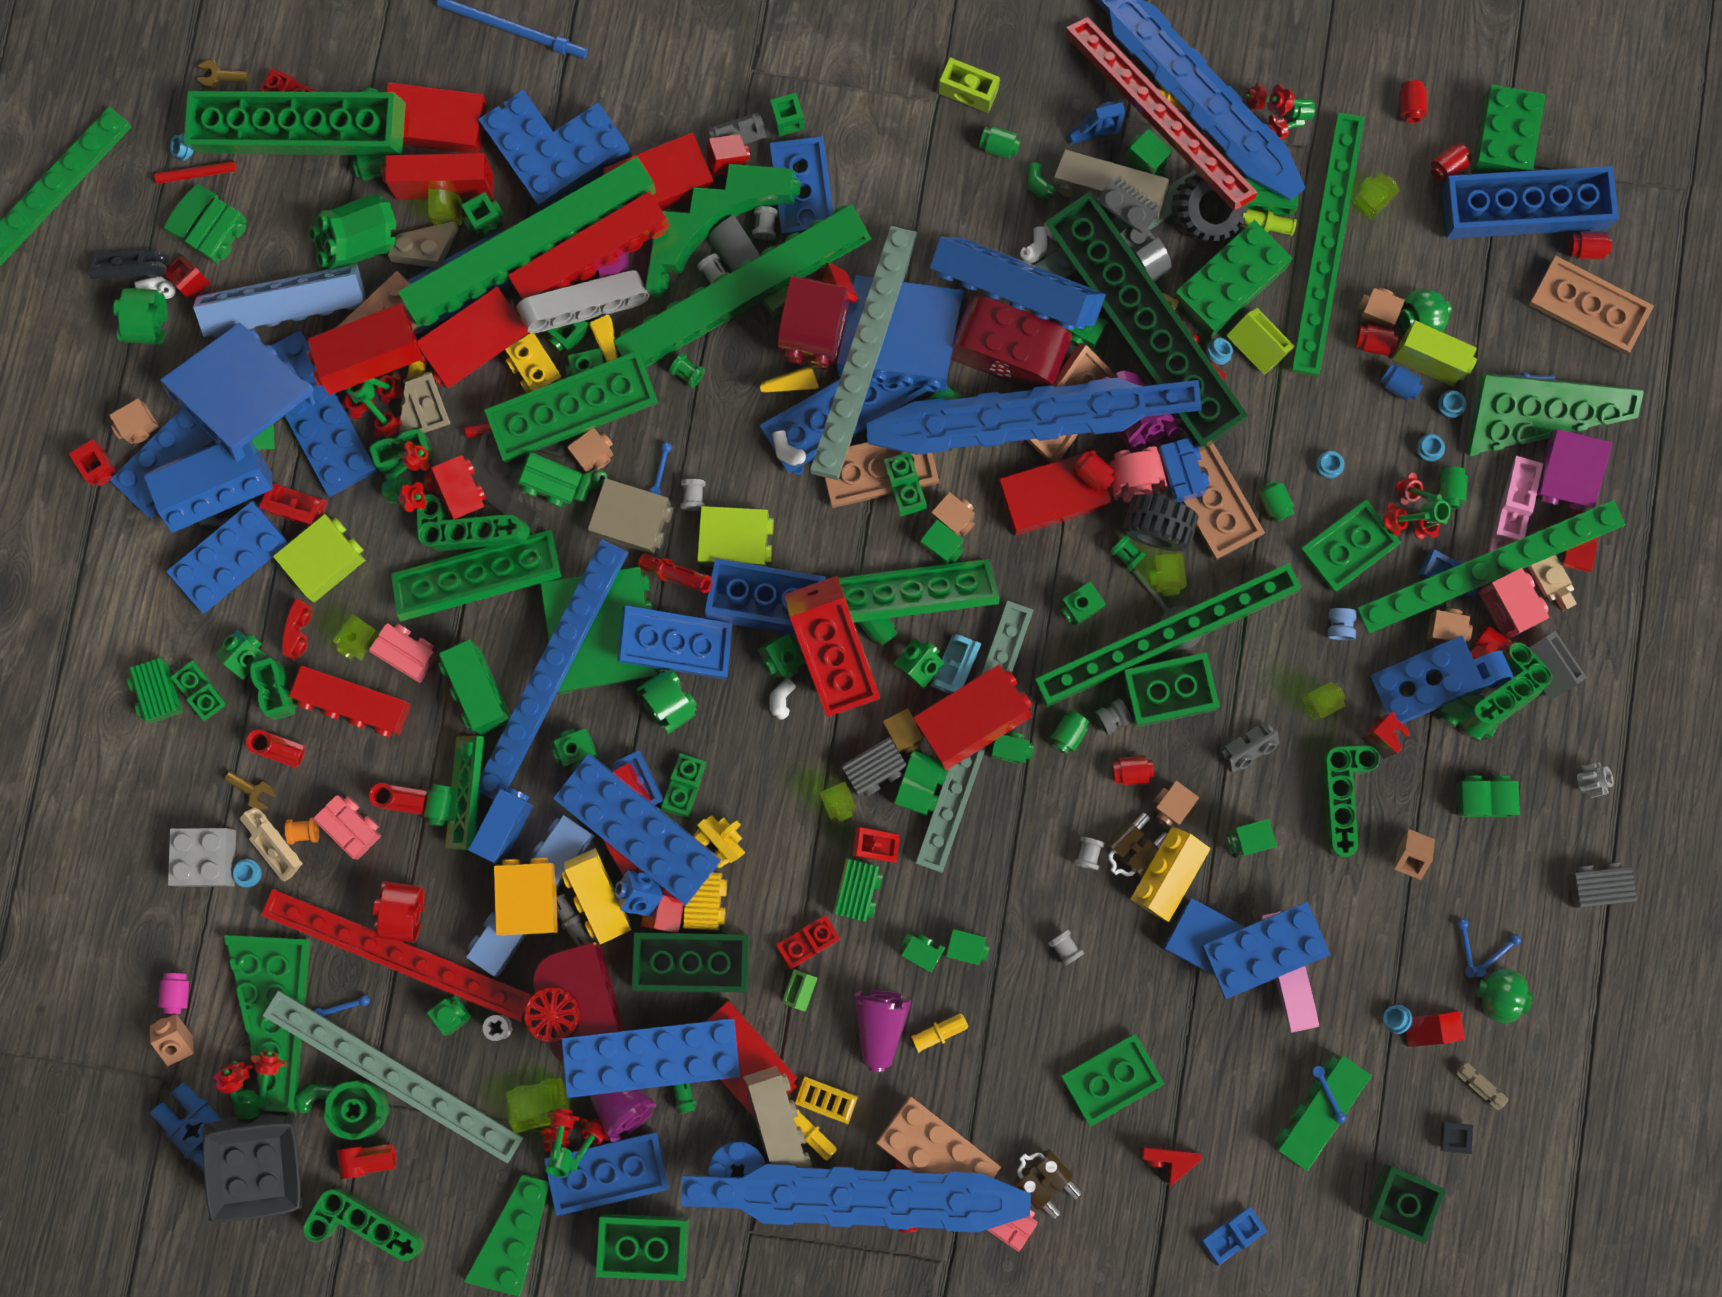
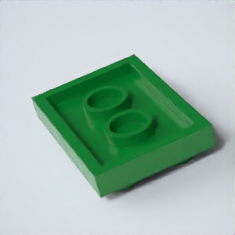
M1366 499L1301 548L1300 551L1331 591L1336 593L1401 544V541L1397 536L1393 535L1390 529L1384 527L1383 519Z
M1136 1033L1061 1075L1090 1127L1164 1085Z

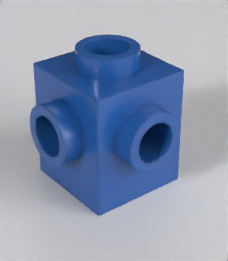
M628 870L621 881L616 884L614 890L621 911L649 917L663 898L660 885L649 875Z

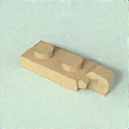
M1556 555L1528 566L1544 597L1547 596L1550 601L1556 600L1562 612L1577 604L1570 592L1574 590L1572 582Z
M252 808L245 812L240 820L252 835L249 840L282 881L285 882L292 878L303 864L297 854L291 850L280 833L259 809Z

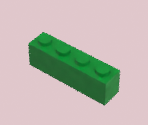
M1338 1054L1336 1058L1332 1056L1323 1067L1325 1071L1323 1076L1340 1111L1346 1115L1372 1075L1344 1055ZM1315 1080L1308 1089L1307 1094L1309 1098L1304 1105L1300 1103L1291 1115L1293 1121L1288 1129L1282 1128L1275 1138L1277 1145L1274 1149L1306 1171L1310 1169L1340 1124L1335 1121V1112L1318 1080Z

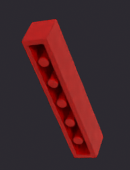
M649 191L508 276L522 299L569 287L579 280L584 281L595 275L596 270L604 265L608 267L615 264L619 257L626 252L632 253L642 247L643 242L648 239H656L662 236L670 225L652 193Z

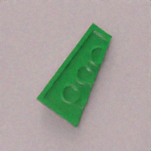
M525 1174L522 1175L467 1275L465 1283L518 1297L521 1296L550 1189L548 1180Z

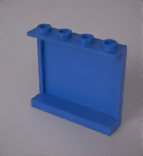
M855 276L853 287L858 298L857 302L850 303L837 360L839 376L842 375L874 278ZM903 282L871 382L876 384L894 383L903 388L921 387L930 392L947 391V376L953 351L951 346L957 331L959 315L962 313L964 305L963 290Z
M241 323L235 325L161 379L166 395L236 463L245 457L242 447L304 400L311 406L315 404L312 392H314L312 385L305 378L300 379L296 375L294 368L287 361L283 363L270 345L265 346L261 343L258 334L251 328L248 330Z

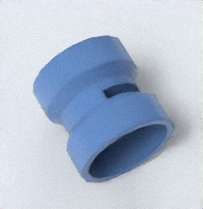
M1347 608L1329 609L1328 619L1331 621V627L1328 628V638L1333 640L1356 639V630L1353 627V623L1357 619V611Z

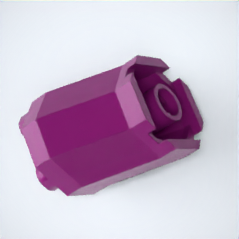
M1127 371L1116 373L1119 379L1142 387L1147 386L1143 383L1139 374ZM1174 413L1147 416L1124 431L1113 433L1127 445L1131 453L1141 452L1148 447L1158 448L1169 444L1183 430L1179 417Z

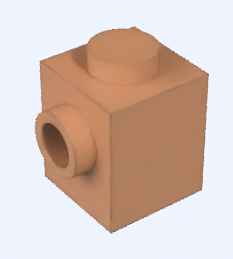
M1373 288L1369 295L1364 294L1358 310L1362 311L1359 320L1370 325L1392 329L1405 300L1394 296L1393 292L1388 289Z
M139 398L110 414L114 422L111 428L119 439H125L130 444L143 442L149 437L150 433L160 428L148 406Z
M595 428L589 430L568 446L569 451L586 473L595 468H603L611 461L610 457L613 456L609 448L613 443L604 432L599 434Z
M950 492L931 513V518L935 522L939 520L957 535L962 534L965 536L975 525L972 521L975 515L972 511L974 509L973 506L964 498L959 500Z
M1457 609L1436 610L1430 614L1426 641L1443 644L1461 635L1465 641H1469L1473 626L1469 625L1470 616L1462 615V611Z
M1175 781L1168 790L1163 787L1154 799V802L1157 803L1154 811L1158 813L1156 818L1169 827L1172 824L1178 826L1199 797L1178 781Z
M1408 829L1397 848L1394 870L1421 880L1433 861L1435 839Z
M177 1014L162 1018L150 1026V1043L167 1066L194 1054L193 1036Z

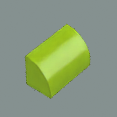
M1258 308L1249 312L1227 335L1264 375L1295 347Z

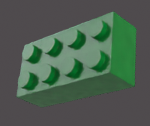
M1254 220L1175 292L1172 302L1210 340L1283 273L1293 258Z

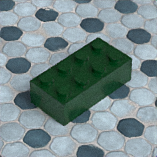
M634 933L632 991L749 992L750 935Z

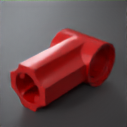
M1488 625L1473 644L1475 647L1472 649L1471 655L1475 660L1494 651H1502L1505 654L1512 641Z
M254 730L246 738V746L253 754L296 769L302 762L306 746L264 730ZM260 736H265L268 741L267 746L259 751L255 746L256 740Z
M378 783L371 788L369 800L375 807L383 810L423 815L428 791ZM388 789L390 799L387 803L381 804L379 794L381 791Z
M394 1144L377 1145L368 1148L358 1146L337 1150L340 1179L360 1177L366 1175V1173L396 1169L397 1156Z

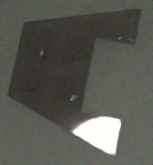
M484 432L472 462L475 474L471 475L475 485L480 484L486 501L503 514L514 515L525 521L529 526L530 534L533 535L537 531L543 512L542 510L518 503L517 500L521 487L515 485L527 454L504 462L493 432ZM570 438L536 451L563 459Z

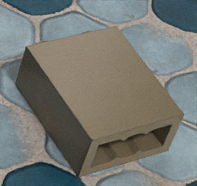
M605 478L588 531L592 536L654 555L655 549H660L663 543L664 533L661 531L664 522L669 523L673 507H670L671 503L667 497Z

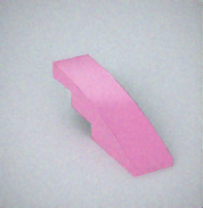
M1519 456L1515 457L1498 511L1488 553L1525 538L1529 516L1533 513L1543 463Z
M1277 913L1263 915L1261 920L1268 918L1272 915H1275ZM1303 966L1275 978L1290 1032L1319 1027L1306 967Z

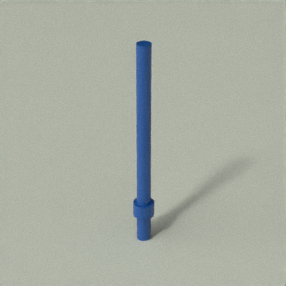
M453 0L437 1L438 7L552 47L553 51L563 55L569 53L583 59L587 57V48L570 43L567 38L561 36L553 37Z

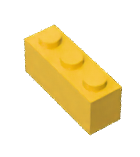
M1172 826L1130 900L1149 913L1169 922L1211 848L1192 834Z
M596 848L565 861V872L562 873V877L567 888L573 887L577 895L573 899L579 913L585 912L589 920L585 922L590 936H596L599 944H602L631 931L630 920L626 912L620 910L614 892L615 888Z

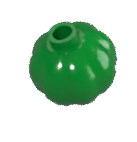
M1425 288L1414 290L1405 298L1399 313L1400 326L1404 331H1407L1415 321H1418L1443 332L1449 322L1451 305L1448 300L1443 299L1442 295L1434 290Z
M1500 969L1493 972L1486 981L1480 980L1476 996L1481 998L1483 1010L1490 1019L1505 1024L1518 1020L1521 1013L1528 1014L1533 999V992L1528 991V983L1520 973L1511 969Z

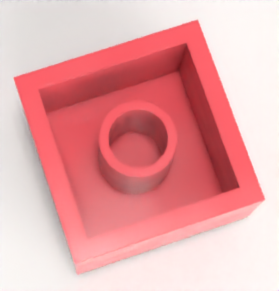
M1523 568L1489 584L1478 592L1499 632L1507 639L1550 618L1547 614L1549 610L1546 602L1541 597H1538L1534 590L1535 584L1529 573H1525Z

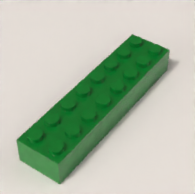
M188 91L184 145L198 154L402 155L406 102L394 92Z

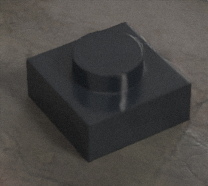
M1442 1122L1440 1151L1472 1154L1473 1125Z

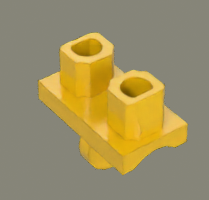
M711 815L697 825L699 829L693 837L705 846L712 841L718 848L714 853L722 859L717 866L718 868L729 862H734L745 854V851L737 844L742 840V837L736 832L741 826L738 820L730 825L725 818L718 822Z

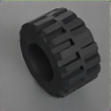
M1198 173L1184 180L1185 184L1178 186L1177 190L1180 193L1173 196V201L1177 202L1176 206H1172V212H1176L1177 217L1173 219L1175 224H1181L1179 230L1182 233H1188L1187 237L1197 239V241H1220V239L1230 237L1229 233H1236L1239 230L1236 226L1237 224H1243L1245 218L1241 216L1242 213H1247L1248 207L1242 206L1233 211ZM1208 190L1214 192L1220 202L1218 216L1211 223L1206 222L1199 211L1200 199Z
M1152 494L1133 495L1122 530L1132 539L1145 545L1167 551H1185L1190 547L1199 516L1187 505L1173 499Z

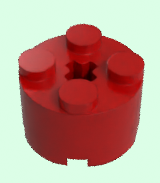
M383 881L380 889L381 899L375 900L373 915L378 916V921L374 925L373 937L415 942L422 923L419 921L420 912L424 910V888L417 885Z

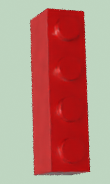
M304 666L300 667L289 696L297 700L296 706L309 711H312L313 706L323 709L322 715L338 720L339 715L349 718L348 724L364 729L365 724L375 727L374 733L390 738L391 733L400 736L411 706L410 703Z

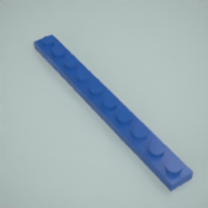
M601 539L480 776L478 792L495 800L500 789L507 792L628 555V552Z

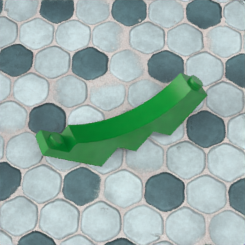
M729 164L725 190L694 188L690 213L663 211L670 227L666 229L662 236L653 241L646 290L654 298H663L664 290H667L669 286L668 273L681 274L687 261L701 242L720 223L732 215L737 216L759 206L794 205L795 195L798 196L800 194L801 188L800 179L797 178L794 170Z

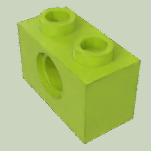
M950 58L940 79L939 94L989 113L999 90L1000 77Z

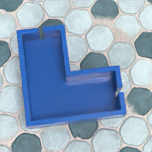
M524 90L505 101V108L503 110L498 106L479 118L484 132L540 211L605 175L603 168L632 157L629 145L617 128L613 127L612 121L599 103L554 132Z

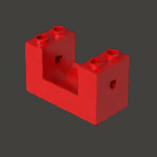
M838 576L784 594L792 625L826 717L880 699L869 662L860 642Z

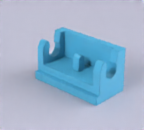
M958 634L952 635L942 658L944 665L935 675L931 687L948 694H952L962 688L968 678L981 643Z

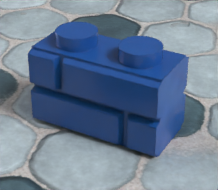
M1186 438L1158 447V452L1161 455L1165 468L1170 498L1183 502L1203 496L1207 491L1206 487L1209 486V478L1206 471H1201L1198 461L1201 460V454L1198 445H1192L1191 439Z

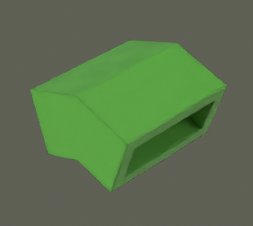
M794 970L782 1003L806 1012L818 978Z

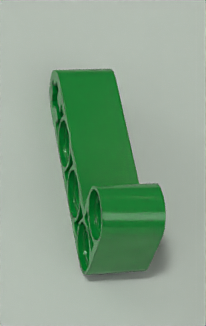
M425 495L426 507L424 509L417 508L418 539L423 545L437 551L520 544L526 541L530 534L528 524L514 515L451 520L442 499L434 495ZM434 504H437L438 508L436 513L431 515L430 510ZM491 526L490 534L484 538L483 532L485 528ZM464 528V536L458 540L457 533ZM503 528L506 530H512V534L503 530ZM438 530L437 539L431 542L432 534Z
M1514 643L1504 654L1514 678L1480 701L1463 719V729L1470 736L1480 738L1534 700L1552 681V673L1549 668L1525 644Z
M1372 746L1336 747L1326 752L1322 757L1327 847L1329 853L1335 858L1341 859L1352 856L1358 849L1353 774L1367 773L1378 767L1380 755ZM1360 753L1369 755L1371 759L1369 767H1364L1360 764ZM1332 754L1341 756L1343 760L1341 768H1336L1331 764ZM1334 782L1343 784L1345 788L1343 796H1337L1333 792ZM1338 809L1344 811L1347 816V820L1343 825L1337 823L1334 817ZM1346 828L1348 829V832L1343 834L1342 832L1337 834L1335 832V830L1339 831ZM1343 841L1348 843V848L1344 850L1340 847L1338 848L1337 842Z
M341 1187L328 1190L321 1195L303 1227L305 1237L309 1241L320 1242L332 1236L338 1225L341 1224L402 1261H408L418 1256L424 1247V1240L419 1233ZM332 1194L337 1195L341 1200L339 1209H334L330 1206L329 1199ZM356 1209L362 1210L365 1214L363 1224H359L354 1220L353 1214ZM316 1220H320L325 1224L326 1230L323 1235L318 1234L314 1229ZM380 1224L387 1225L390 1230L387 1239L382 1238L378 1234ZM395 1239L399 1240L398 1242L392 1244V1242ZM410 1240L412 1242L410 1245L412 1250L406 1252V1245L402 1242Z

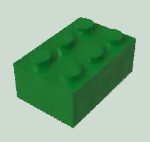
M1493 84L1490 86L1483 97L1471 168L1472 173L1489 174L1533 171L1546 94Z
M469 639L439 653L442 659L438 663L444 677H448L453 684L450 692L455 702L460 703L465 711L461 713L466 727L484 736L507 725L511 718L510 713L480 647Z
M1207 652L1126 669L1121 674L1130 715L1133 720V728L1216 711L1220 707Z
M603 1214L599 1217L596 1277L684 1281L687 1277L690 1218Z

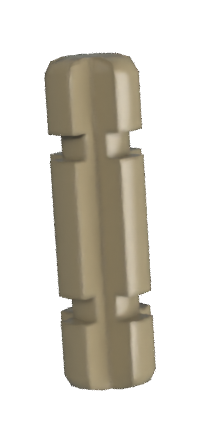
M1466 1062L1461 1065L1456 1072L1458 1077L1464 1082L1467 1080L1469 1082L1468 1085L1484 1100L1489 1099V1104L1494 1109L1500 1110L1506 1105L1508 1097L1501 1091L1497 1092V1087L1480 1072L1475 1073L1476 1069L1470 1063Z

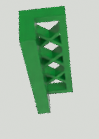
M456 736L451 801L445 848L469 851L476 836L480 792H478L479 780L483 771L485 739L482 736Z

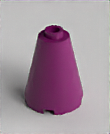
M871 990V995L863 996V991H858L854 996V1005L862 1061L864 1065L868 1066V1070L883 1072L885 1068L892 1065L911 1006V998L908 996L903 1000L901 993L892 991Z
M640 1089L588 1095L606 1136L612 1142L622 1139L619 1134L625 1130L629 1134L635 1131L653 1113L650 1107L656 1108L654 1101Z

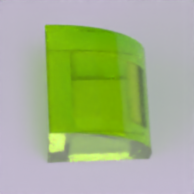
M428 189V215L433 224L439 225L456 222L457 225H462L461 197L458 194L447 190Z

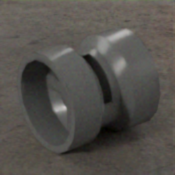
M1120 698L1112 701L1108 709L1101 707L1094 712L1100 726L1107 735L1114 733L1117 726H1126L1133 722L1127 707Z

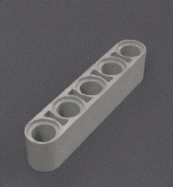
M632 270L530 296L518 303L517 311L527 331L533 334L639 306L648 300L649 293L639 273Z

